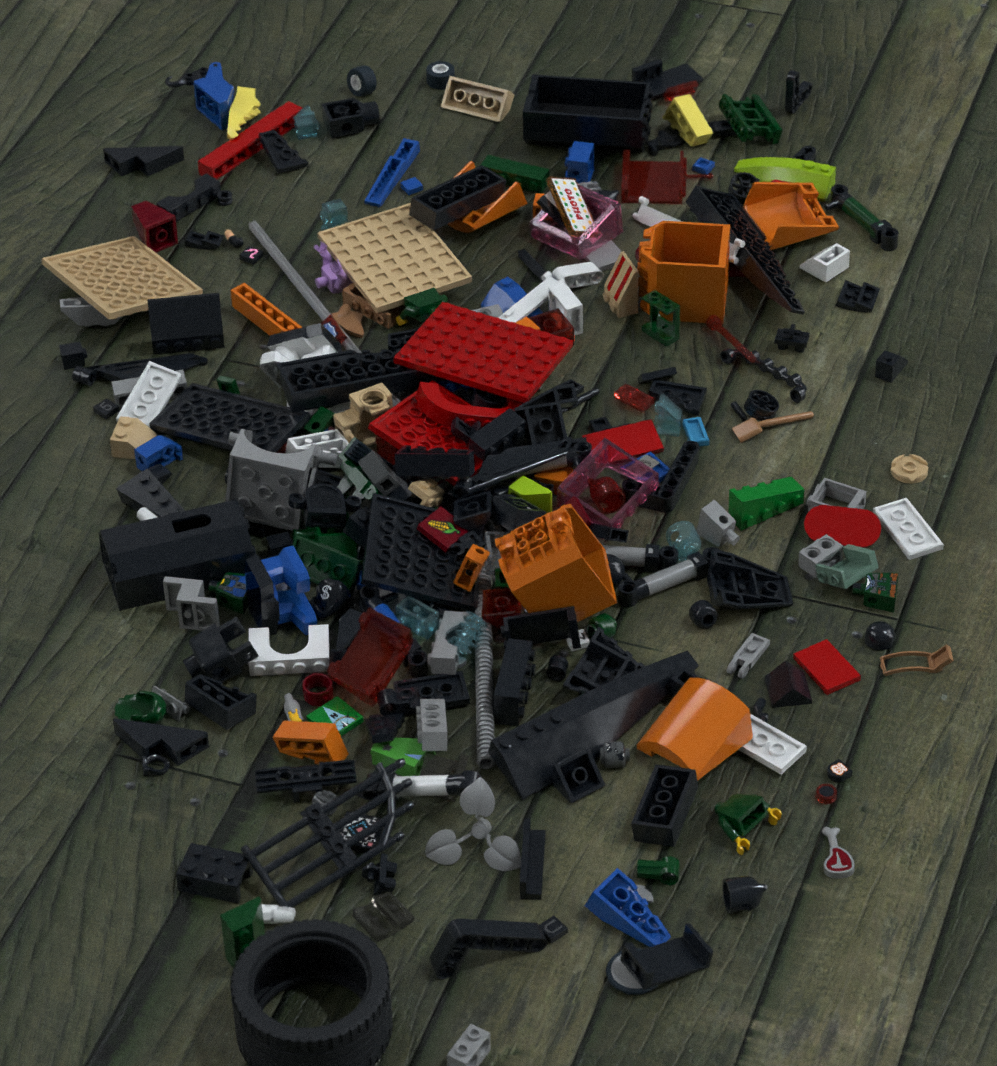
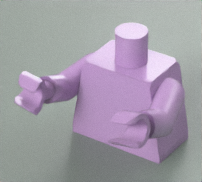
M321 241L320 247L314 246V249L320 252L323 259L322 277L315 279L317 288L327 286L331 293L342 292L344 288L353 282L342 269L339 260L337 259V262L333 261L332 256L327 250V245Z

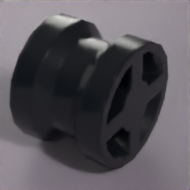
M558 655L552 656L548 662L547 676L554 681L563 680L566 677V670L568 668L567 659Z

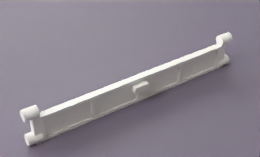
M642 196L638 200L641 203L638 213L635 212L632 216L633 219L650 227L661 221L683 222L648 207L649 199ZM736 238L734 244L730 243L729 262L738 263L739 258L736 255L739 247H744L745 241Z
M547 271L541 276L542 283L498 318L516 323L527 317L548 300V286L560 282L566 283L564 279L557 281L552 278V273Z

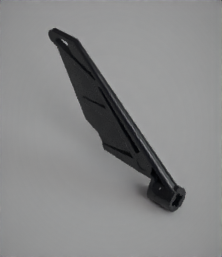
M187 353L91 367L77 366L73 371L72 379L75 382L92 386L97 377L109 381L140 377L149 361L173 371H185L197 365H207L208 359Z
M565 437L561 441L507 448L501 454L488 455L476 479L472 477L465 480L457 479L452 489V494L459 500L467 498L476 492L567 455L572 445V438Z

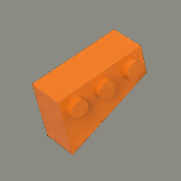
M283 721L273 735L280 753L299 759L307 757L315 760V764L345 760L348 756V751L335 723Z

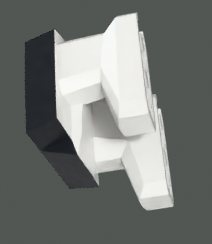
M321 323L270 335L267 347L271 351L262 354L260 368L278 388L283 389L276 367L277 363L342 352V347L338 340Z

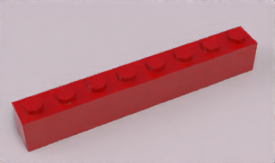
M290 101L286 102L239 133L234 139L227 141L198 161L199 175L203 176L207 173L213 178L219 179L264 149L258 138L259 133L275 130L282 137L303 123V108Z

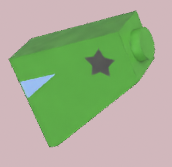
M395 737L393 741L375 743L371 748L370 754L372 755L373 765L382 762L384 767L403 758L406 764L395 771L396 774L401 776H419L434 758L436 751H422V744H418V738Z

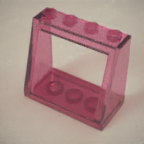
M576 184L587 210L596 218L591 226L577 238L553 227L557 223L542 209L530 222V233L532 238L581 260L623 233L621 203Z
M604 438L557 488L558 509L575 496L580 501L592 523L621 528L624 520L628 516L631 517L636 507L645 502L651 491L657 489L659 486V473ZM606 467L643 483V486L612 519H609L578 498Z

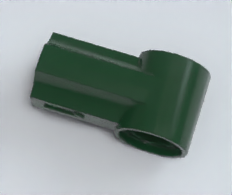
M672 856L664 857L661 861L638 859L637 878L660 879L665 885H674L679 880L680 861Z

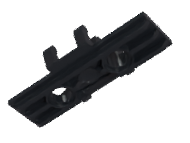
M350 759L319 762L316 765L297 767L287 765L284 767L255 770L257 794L293 790L294 803L300 802L299 792L316 790L317 793L322 792L323 786L357 783L355 762Z

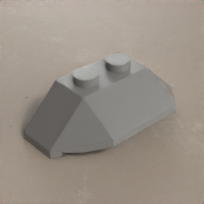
M73 297L66 300L60 299V310L79 326H109L115 324L123 317L109 320L82 297Z

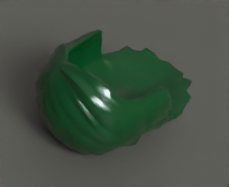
M142 690L137 692V694L125 695L124 698H119L114 708L115 716L118 719L158 724L165 716L166 703L159 694Z

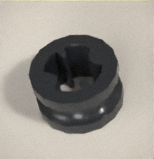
M223 190L218 192L219 205L228 206L232 204L233 198L230 191Z

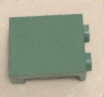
M850 544L843 547L845 558L831 567L822 564L815 565L819 582L843 589L850 587L864 578L866 574L879 568L874 550Z

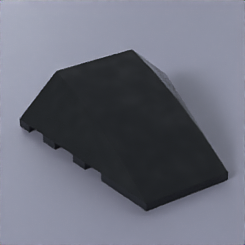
M598 627L585 653L575 669L570 672L562 687L586 693L623 675L645 667V665L634 660L631 653L625 652L617 645V641L612 637L609 638L604 634V630Z

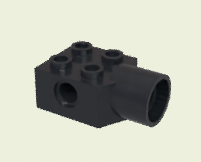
M348 98L322 104L323 122L331 138L363 132L365 126L380 123V113L376 101L362 103L355 98Z

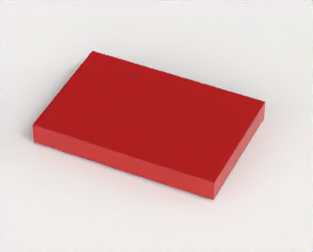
M827 639L793 654V659L827 695L861 680V675Z

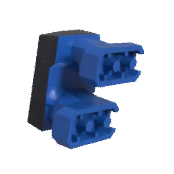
M294 546L283 548L279 555L260 560L256 554L246 559L245 584L248 607L258 628L269 627V635L277 634L278 624L292 621L305 636L309 635L308 625H317V618L304 592L310 591L309 574ZM284 582L291 588L286 591H277L275 585Z

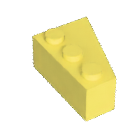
M688 94L674 97L662 118L668 120L671 123V127L677 129L680 132L679 135L691 147L707 143L713 132L692 96Z

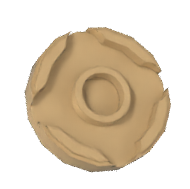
M909 454V456L900 455L891 463V474L895 479L903 483H919L928 475V464L922 457L914 454Z

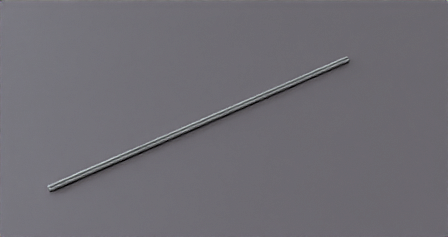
M256 221L249 222V229L324 323L331 322L333 326H336L335 330L338 332L336 338L345 350H354L357 353H361ZM392 393V405L394 407L401 401ZM489 519L485 526L494 537L502 536V527L495 525L494 521Z

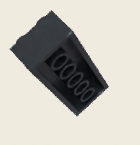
M480 165L411 197L409 215L430 229L436 230L469 214L472 210L476 211L497 201L505 192L506 179Z

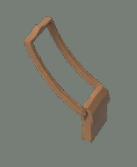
M946 644L933 653L904 651L881 656L880 668L885 676L907 671L938 673L943 670V667L954 660L951 647ZM899 656H924L928 659L929 667H903L886 671L884 660Z

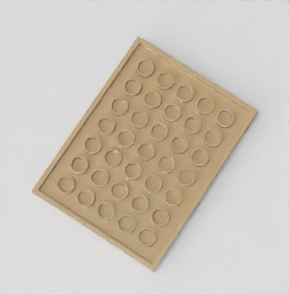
M135 236L42 258V265L109 320H115L125 315L130 316L141 311H149L147 299L203 294V290Z

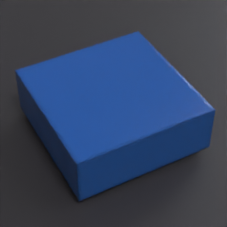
M700 157L692 165V171L707 175L715 167V162Z
M416 177L400 182L401 188L408 195L423 190V185Z

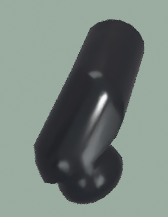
M758 698L753 706L754 716L768 723L769 715L763 713L766 700Z

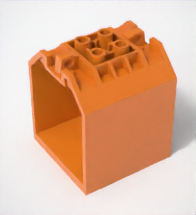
M661 221L645 229L643 238L651 240L640 242L639 262L637 265L639 296L643 297L656 290L680 305V322L723 324L729 279L730 224ZM641 300L640 308L650 315V304ZM660 311V315L663 318L673 321V312L666 315Z
M571 504L563 505L561 508L538 517L511 531L509 534L495 539V545L501 554V558L498 559L499 567L511 592L528 613L574 606L576 619L579 622L617 603L606 550Z

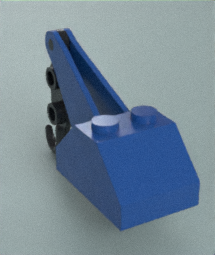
M219 62L211 63L209 68L200 67L196 71L186 73L180 80L175 82L169 81L172 79V76L165 79L166 85L172 88L194 85L196 109L221 130L228 128L229 111L234 101L235 91L231 84L223 80L221 64Z

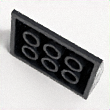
M219 293L147 299L154 355L225 348Z

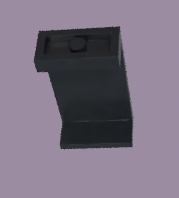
M574 606L503 617L504 626H500L502 638L506 637V640H503L504 650L506 649L508 638L532 641V644L571 638L573 649L581 648Z
M687 923L682 937L638 951L632 942L625 943L620 960L641 987L646 989L709 968L713 951L702 939L699 932L690 923Z

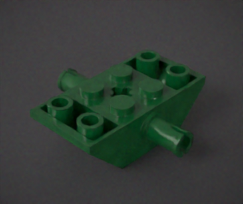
M346 512V519H345L344 527H345V525H346V523H347V521H348V518H349L348 512ZM306 527L307 529H293L292 531L293 541L295 534H300L357 558L356 542L343 532L344 528Z

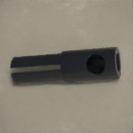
M733 401L730 406L742 421H746L748 417L739 404Z

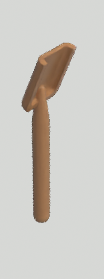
M809 411L766 419L757 422L755 418H750L736 425L732 430L740 443L761 433V427L811 419L814 414Z

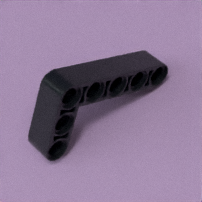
M687 441L682 445L661 486L635 479L624 480L622 482V501L630 505L663 513L673 511L699 462V444L695 441Z
M458 918L448 923L429 960L437 978L447 979L454 974L467 949L539 952L547 946V939L538 923Z

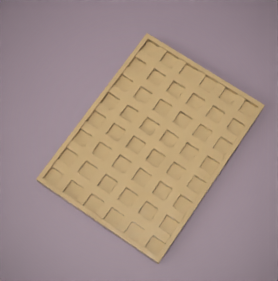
M411 203L317 232L318 239L327 245V250L335 261L339 260L346 275L376 313L404 305V297L431 288H435L438 293L472 282L470 273L436 232L409 215Z

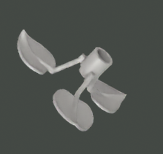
M479 777L466 787L460 796V805L463 811L470 815L475 814V818L478 820L472 826L471 831L456 840V835L452 830H440L429 839L425 854L428 858L439 864H454L459 860L462 853L458 843H461L470 836H474L477 839L486 838L489 848L485 851L484 858L490 867L500 871L518 869L521 867L520 851L517 843L511 837L498 836L491 843V835L489 834L491 824L483 817L491 815L495 808V799L487 782L482 777Z

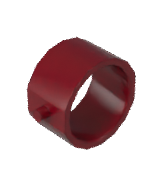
M313 673L305 677L302 684L305 702L312 706H322L333 699V682L328 675ZM313 687L327 688V690L320 693L309 691Z

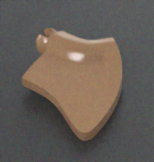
M343 304L338 312L331 313L346 333L360 338L364 337V330L361 324L364 314L352 311L349 304Z

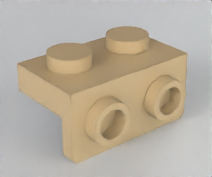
M433 479L415 481L408 487V490L422 499L420 505L433 508L439 506L443 500L442 495L445 491Z

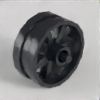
M737 173L730 181L728 193L734 195L740 204L744 205L747 198L746 194L748 195L751 189L750 184L759 182V180L751 173Z
M475 388L470 401L473 406L503 408L506 397Z
M762 390L751 391L744 403L746 412L759 421L774 418L780 407L779 402L773 395Z

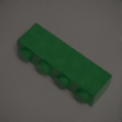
M487 155L481 163L482 166L506 179V186L511 187L515 182H518L521 189L542 194L550 183V170L492 155Z

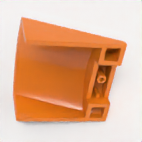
M470 161L455 177L476 168L474 162ZM515 182L497 201L476 211L472 210L469 214L447 225L458 231L471 233L528 203L520 184Z
M754 182L743 205L744 209L766 235L765 242L770 243V250L839 229L834 217L827 216L817 200L819 193L813 183Z
M689 678L636 745L637 749L651 757L658 754L681 768L695 769L698 781L753 738L750 709L738 697L719 684L703 678Z

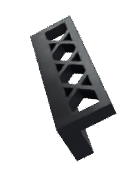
M524 818L520 899L542 900L546 830H531V818Z

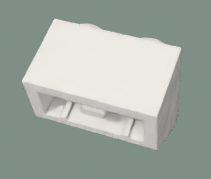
M836 243L802 263L800 268L826 283L849 268L850 250Z

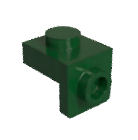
M219 376L217 383L220 390L240 395L235 378Z

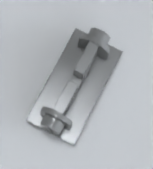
M153 686L152 692L159 694L166 703L165 714L180 721L181 714L189 712L190 707L188 703H183L167 693L165 689Z

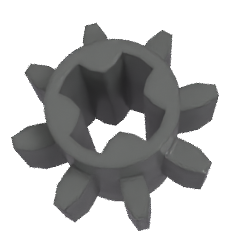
M323 790V792L320 791L314 795L312 804L318 802L322 807L337 796L331 791ZM337 807L328 812L327 815H332Z

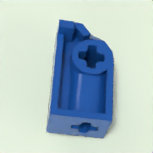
M158 435L134 449L136 467L140 471H144L159 463L165 467L176 459L179 461L183 460L182 446L162 435Z

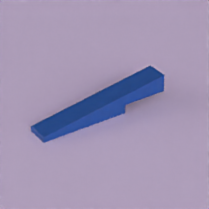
M403 138L394 156H390L364 200L365 204L377 207L382 206L420 152L419 141Z

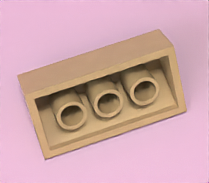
M449 76L441 108L501 122L511 109L514 94L509 90Z

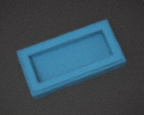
M701 417L682 419V425L688 441L697 442L699 447L709 445V438Z

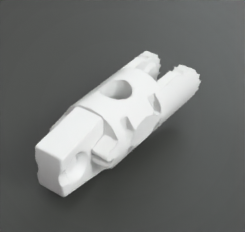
M262 904L264 924L288 923L293 921L296 916V910L293 908Z

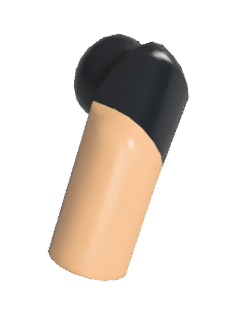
M231 230L224 232L226 239L233 247L238 248L244 245L243 239L241 237L236 238Z

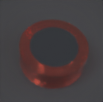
M821 784L817 787L816 799L820 803L831 804L836 800L837 789L833 785Z

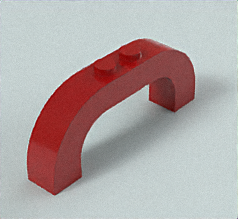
M420 382L416 393L417 404L423 413L435 422L451 427L452 420L457 416L469 426L479 421L481 422V428H483L509 408L513 410L523 404L506 398L504 408L455 404L446 400L441 395L438 384Z

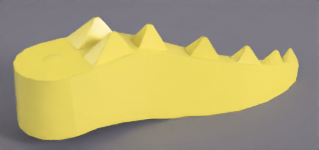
M237 87V94L229 111L228 139L232 140L237 137V131L241 130L239 126L261 113L258 109L261 104L256 99V88Z

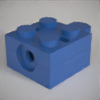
M574 141L573 146L569 148L568 157L565 159V167H567L565 179L575 180L576 184L591 181L594 172V143Z

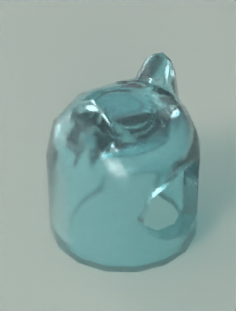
M680 521L668 528L666 540L669 546H673L678 550L680 562L686 561L687 555L700 551L701 539L693 523ZM679 531L676 541H671L672 533Z

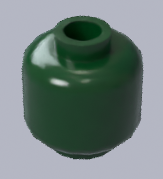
M602 613L589 620L587 633L592 638L598 627L604 630V634L611 638L616 633L617 622L609 614Z

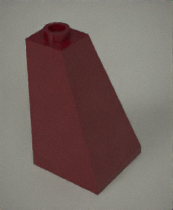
M148 201L131 206L134 224L141 241L157 253L178 244L174 214Z

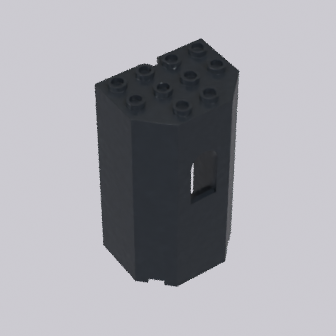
M532 74L528 96L526 97L522 112L523 140L527 144L572 147L574 141L594 143V149L644 152L645 146H648L651 133L649 123L653 111V103H651L653 89H650L649 82Z
M237 499L100 530L98 535L102 561L109 582H111L119 611L164 601L163 580L165 576L203 580L204 591L209 590L208 587L211 580L220 582L225 573L245 574V561L256 555L254 545H251V538L248 530H250L248 519H244L243 506L239 507Z

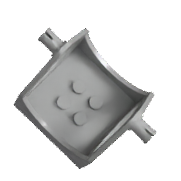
M241 429L239 434L230 432L228 444H234L229 459L225 502L237 499L239 507L243 506L244 519L247 518L250 522L291 531L299 529L303 521L304 511L303 509H293L288 505L289 495L299 493L305 497L313 456V468L308 488L314 485L320 463L335 466L337 454L323 452L322 446L315 444L297 453L270 452L251 443L253 431Z

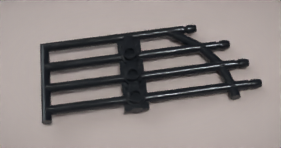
M403 758L398 759L387 767H384L382 762L378 763L375 766L376 774L322 807L318 802L311 804L300 812V815L303 817L301 820L252 850L248 845L240 849L280 907L294 908L405 837L403 832H398L393 837H390L395 819L405 814L406 811H410L414 804L410 801L396 809L395 795L403 791L404 788H408L413 782L408 778L393 787L388 776L406 764ZM382 780L386 790L384 793L334 824L327 816L328 812ZM387 801L386 816L346 841L338 830ZM308 825L314 833L313 837L262 867L256 858L258 855ZM384 827L379 844L357 858L350 847ZM317 843H321L326 850L325 854L274 884L268 875L270 872ZM329 860H333L338 867L337 871L289 901L285 900L280 893L281 890Z

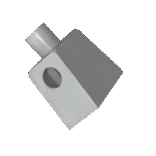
M713 500L701 509L696 531L698 535L717 547H721L727 541L734 546L740 539V536L734 532L735 519L717 501Z

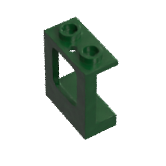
M656 290L643 296L642 300L650 304V321L642 325V332L666 347L679 340L680 305ZM660 311L666 315L673 312V323L660 315Z

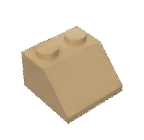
M120 416L110 438L112 457L135 459L134 449L158 436L157 433L138 418Z

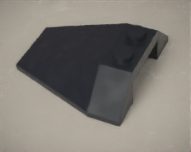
M712 550L707 575L712 606L726 609L790 607L793 605L789 582L786 576L733 553Z

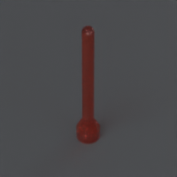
M711 315L707 318V327L713 331H718L751 363L756 362V357L722 326V321L717 315Z

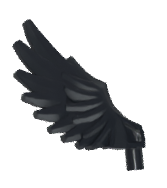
M670 124L665 129L658 131L656 139L648 142V149L653 156H656L659 150H665V147L676 148L677 145L681 146L686 141L679 135L680 132L677 129H673Z

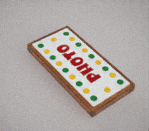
M548 177L546 179L547 185L569 235L597 237L599 231L576 179Z

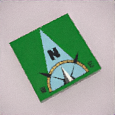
M338 696L306 716L308 722L335 723L340 736H343L364 722V717Z

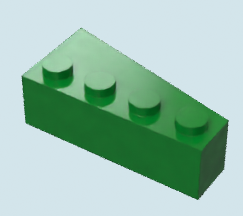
M792 476L772 480L770 484L762 482L758 483L755 487L743 486L741 490L729 489L728 513L735 519V525L742 531L803 504L805 489Z

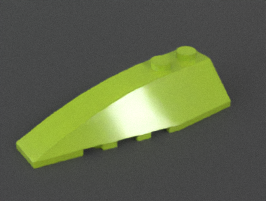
M762 157L739 160L734 168V172L751 173L760 182H771L777 179L786 182L813 183L819 193L817 200L825 202L831 187L835 184L836 167L801 159Z

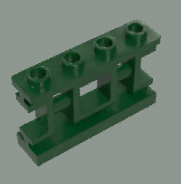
M727 94L722 95L719 101V109L742 142H746L747 138L753 140L754 136H764L772 144L779 143L783 130L758 94H752L751 99L745 97L744 101H734L731 96H727Z

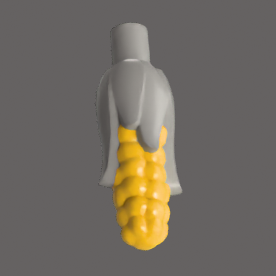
M286 694L284 696V712L288 721L304 720L299 703L295 699L293 700L292 694Z

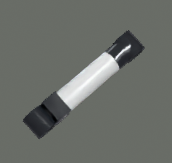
M465 770L461 775L398 776L396 772L388 775L393 787L408 778L413 782L408 788H404L403 791L395 795L396 801H399L400 797L461 796L466 787L481 777L479 773L472 770ZM369 773L367 775V778L371 777L376 773ZM382 780L364 790L362 796L371 801L384 793L386 790Z

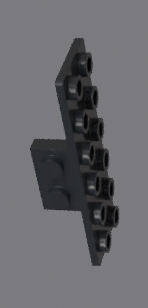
M658 59L632 68V81L649 82L650 89H653V99L703 82V78L687 63L663 71V62Z

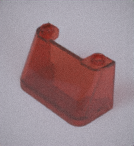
M369 607L366 613L363 612L358 621L360 623V631L342 660L332 662L327 672L328 677L366 704L374 707L377 704V693L386 689L410 651L413 637L410 628Z

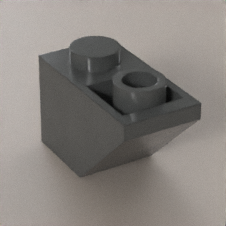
M373 450L358 461L373 485L384 496H387L400 486L395 472Z

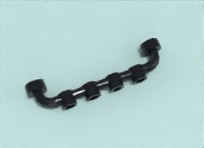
M727 348L720 353L722 361L726 364L733 362L736 356H741L745 358L748 364L754 363L759 366L762 372L768 371L773 374L775 379H783L789 387H795L790 391V397L794 402L799 403L805 399L807 387L801 382V376L798 373L790 376L787 368L783 365L778 368L774 367V362L770 358L760 359V354L756 350L749 353L742 349L732 350Z

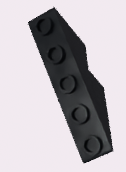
M183 146L103 149L105 163L120 176H125L139 169L148 177L185 160Z
M113 719L115 734L141 758L144 755L149 757L164 753L179 766L209 748L208 733L206 731Z

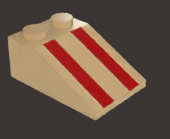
M624 251L620 253L607 278L603 292L604 301L609 304L611 311L618 318L638 313V270Z

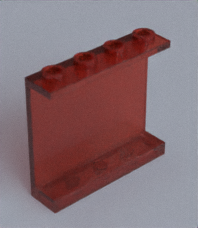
M623 150L621 203H639L638 200L642 196L649 199L648 204H682V197H686L687 158L684 157V151H680V162L630 161V150Z

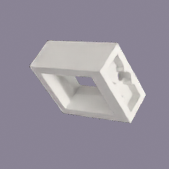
M565 282L548 286L549 316L567 338L583 333L582 303Z

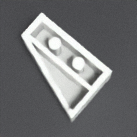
M338 429L288 438L286 454L304 451L310 448L312 444L320 445L323 452L337 454V461L335 466L320 463L318 468H340L343 460L339 455L349 442ZM314 456L312 458L310 467H313Z

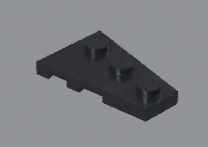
M656 379L653 380L649 390L650 397L696 416H699L707 394V388Z

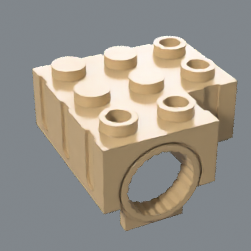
M379 383L349 394L350 409L333 415L334 429H338L349 443L354 437L367 446L384 441V439L370 431L368 426L370 422L393 407L390 391L383 383Z

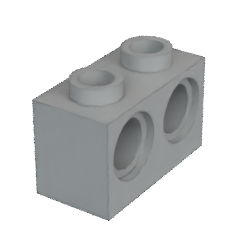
M826 534L799 552L798 566L816 578L817 571L815 565L822 564L831 567L841 561L843 545Z
M470 1024L447 1054V1066H479L491 1050L490 1032Z

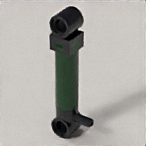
M836 184L831 187L830 202L824 206L826 210L835 207L842 209L870 234V239L874 243H880V247L883 250L894 251L897 249L899 234L897 229L892 228V225L885 219L880 220L849 194L847 186Z

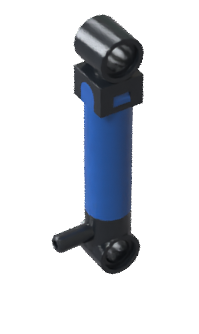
M363 586L360 590L362 609L369 612L397 651L398 659L403 666H408L409 674L415 678L427 675V654L422 651L417 640L410 637L387 605V603L399 597L398 593L392 592L381 597L379 588Z

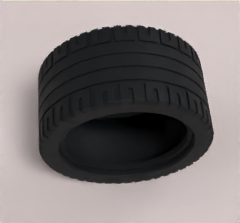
M306 919L274 927L273 930L266 931L264 935L261 934L256 938V941L253 940L249 947L247 946L243 950V953L240 954L234 965L230 988L237 1043L244 1060L247 1061L249 1066H374L381 1059V1055L385 1053L386 1047L390 1043L393 1029L390 978L385 956L380 948L377 947V944L371 941V938L367 935L365 936L363 932L357 931L354 927H348L344 923L339 924V922H329V920L324 919L322 921L319 919H312L310 921ZM311 981H324L342 985L362 999L357 1007L344 1018L325 1026L313 1028L285 1025L274 1020L263 1011L267 1003L279 992L293 985Z

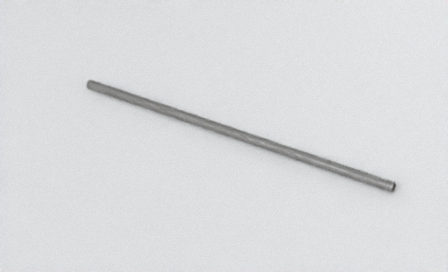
M485 526L483 530L484 549L489 551L490 555L479 575L477 608L474 612L477 765L480 768L489 769L495 765L494 760L488 753L491 740L495 738L491 547L490 531Z

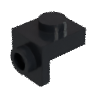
M457 416L452 420L451 424L452 434L469 444V437L481 428V422L477 421L472 426H469Z

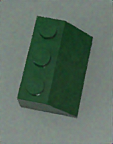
M260 897L220 915L225 958L233 969L243 950L247 946L249 947L253 940L256 941V938L261 934H265Z

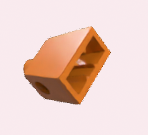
M472 544L453 584L471 592L490 552L483 547ZM466 570H472V575H467Z

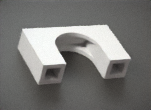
M328 624L308 625V644L303 650L293 654H281L270 647L269 627L249 628V641L259 657L249 662L250 676L329 672L330 639Z

